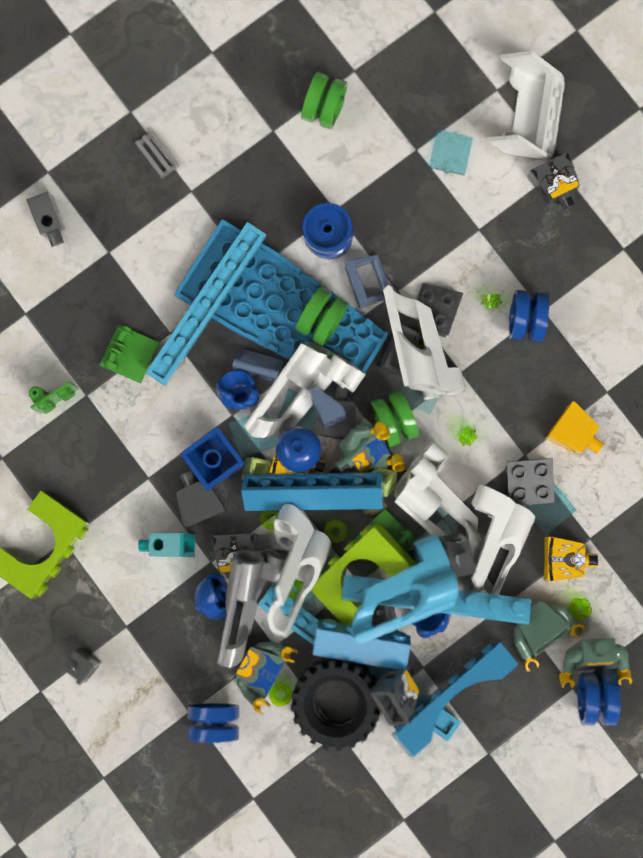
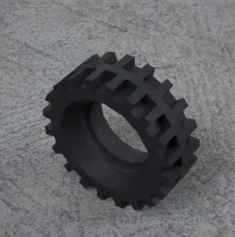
M325 657L324 660L314 661L309 668L303 671L292 692V704L290 707L291 712H294L295 716L293 719L294 724L300 726L302 736L307 735L311 738L310 743L315 745L318 742L323 745L322 749L328 750L329 747H336V751H342L343 747L349 746L351 749L356 746V743L360 741L363 743L367 736L373 733L381 710L370 694L377 684V678L368 672L369 668L366 665L361 666L356 662ZM330 681H342L348 683L356 691L359 698V707L352 718L344 722H333L326 719L319 712L316 705V695L323 684Z

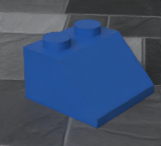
M218 426L180 453L207 491L229 479L245 467V463Z

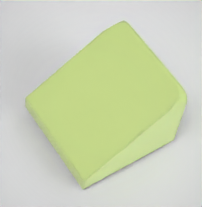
M245 457L242 480L244 475H270L272 461Z
M374 468L371 473L382 472L384 496L387 497L397 485V472L385 468Z

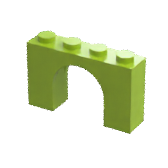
M44 491L38 493L27 510L47 523L53 530L55 547L51 556L40 564L31 565L18 558L6 548H0V577L30 599H35L37 596L41 597L48 588L46 583L51 577L55 578L62 568L60 566L64 558L68 559L75 550L74 544L78 539L82 540L89 530L86 528L89 522Z
M379 522L374 527L368 525L360 533L362 538L357 543L355 540H352L344 548L346 553L341 558L336 555L328 563L330 568L325 573L321 571L318 580L311 589L316 597L342 624L352 623L356 611L362 605L361 602L341 600L344 575H346L350 562L357 559L371 560L378 564L390 578L417 564Z

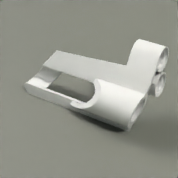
M388 285L383 289L404 386L422 391L424 400L465 392L466 388L461 368H448L431 308L416 299H409L393 291V287ZM398 311L419 320L425 348L418 349L403 335Z
M312 342L301 343L244 425L245 429L252 437L264 438L276 435L281 429L295 427L313 405L310 393L313 387L324 391L333 380L340 387H346L353 393L366 374L340 355L332 353L321 345ZM288 379L302 387L281 418L267 419L262 417Z
M432 441L411 463L408 471L399 479L394 490L395 503L431 535L435 534L437 537L445 536L446 534L428 518L441 506L466 529V536L470 541L474 564L476 565L483 546L482 537L477 531L478 518L437 476V473L445 467L444 463L450 455L435 441Z
M479 484L471 504L475 507V510L485 513L488 517L492 518L475 565L476 573L471 576L473 582L471 591L490 594L483 588V585L501 547L508 550L509 553L491 594L499 595L510 568L520 555L534 523L535 516L524 506L516 504L511 498Z
M284 504L274 521V535H276L278 544L282 546V549L290 552L277 582V595L268 614L270 630L273 634L284 637L288 636L305 596L318 580L332 547L328 536L321 531L314 530L308 518L296 506L291 504ZM295 579L304 583L289 616H286L281 611L280 606H283Z

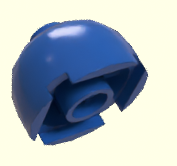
M301 426L290 427L284 431L277 439L275 447L276 456L280 464L287 470L296 473L307 472L315 467L322 452L321 443L316 433L309 428Z
M213 572L202 579L195 589L194 605L196 610L211 620L227 618V587L222 581L225 578L217 572Z

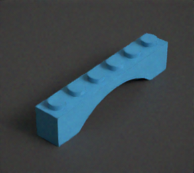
M491 642L481 650L483 654L477 660L475 658L469 660L464 665L465 670L461 674L455 673L446 681L448 685L442 690L438 688L430 694L429 698L431 700L425 705L421 703L415 707L410 724L394 726L395 731L391 735L409 757H415L432 742L433 730L440 713L457 693L477 682L502 680L519 665L501 642L494 645Z

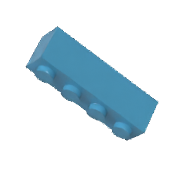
M318 619L312 655L391 669H406L411 647V635L401 631H394L359 644L351 637L352 623L342 624L332 619Z

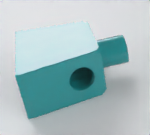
M150 533L149 538H139L138 549L139 552H149V556L195 557V534Z

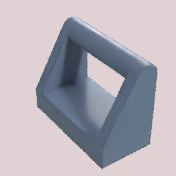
M379 255L345 262V270L359 309L385 301L384 293L367 298L357 268L372 263L383 293V289L389 283Z
M240 348L234 358L232 367L234 370L248 371L253 377L275 382L282 371L284 361Z
M313 387L311 389V400L324 429L345 420L346 413L342 405L319 388Z

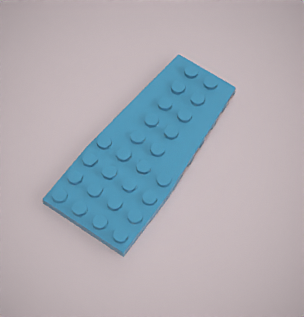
M222 219L174 293V296L191 306L241 230ZM261 244L211 319L232 332L290 360L301 343H316L313 341V333L316 328L306 336L296 331L295 328L307 303L316 291L323 286L315 279L303 273L300 268L282 255ZM331 292L332 298L330 303H333L338 296ZM349 305L337 329L323 347L334 354L340 355L366 373L387 339L388 333L377 327L374 322L362 316Z

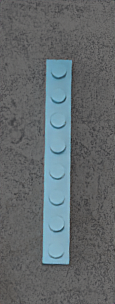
M248 222L245 224L146 371L147 375L164 386L168 384L266 238L264 232Z
M344 575L341 600L363 603L365 590L385 580ZM458 590L455 606L438 613L528 625L530 622L531 599ZM408 591L377 604L415 609Z

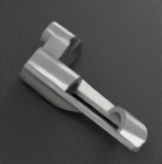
M240 550L234 553L226 591L227 618L218 658L220 666L232 668L243 659L264 580L273 582L279 580L290 551L261 550L256 552ZM237 600L244 601L236 643L228 645Z

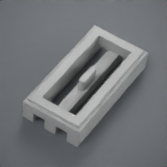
M153 129L147 136L144 135L140 141L137 140L135 142L138 149L161 179L180 167L179 163ZM152 138L171 161L172 166L168 165L150 140ZM145 143L166 169L164 172H162L143 147Z

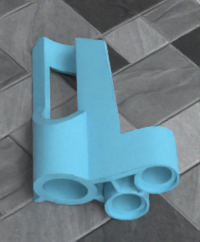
M435 534L413 542L418 556L416 558L417 565L365 590L363 603L356 611L351 626V637L359 644L455 606V600L458 596L457 578L454 571L450 568L446 552ZM408 591L415 609L410 613L372 627V616L377 604Z

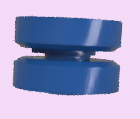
M332 203L318 204L310 209L304 217L302 225L304 239L311 253L317 257L327 260L339 258L351 247L354 237L351 218L346 210L339 205ZM331 229V232L329 233L324 232L325 230Z
M515 290L509 314L510 340L522 341L527 332L531 342L542 343L544 341L549 316L548 293L535 292L530 300L528 291Z
M581 673L579 675L577 705L579 720L582 725H595L598 719L604 726H616L620 717V687L616 674L602 673L599 681L594 673Z
M227 703L188 705V718L200 723H195L188 727L187 740L205 743L239 740V726L226 722L239 719L240 705Z

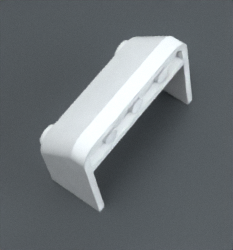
M532 50L500 55V60L512 68L509 81L513 88L518 91L512 131H504L501 136L487 137V142L506 154L550 159L555 151L564 92L563 75Z

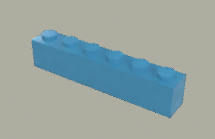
M382 472L244 475L241 489L245 511H280L284 504L294 505L299 510L383 509L384 501Z

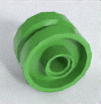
M318 71L309 86L302 108L301 119L313 123L320 114V126L331 130L341 112L348 82L336 78L329 87V75Z
M320 287L304 308L295 330L306 336L316 328L313 333V341L323 347L340 324L349 307V303L340 297L335 299L333 303H330L332 293Z
M401 390L389 394L390 407L383 398L370 402L375 423L383 422L389 428L390 437L385 439L389 448L400 444L401 436L399 432L407 440L419 436L415 418Z

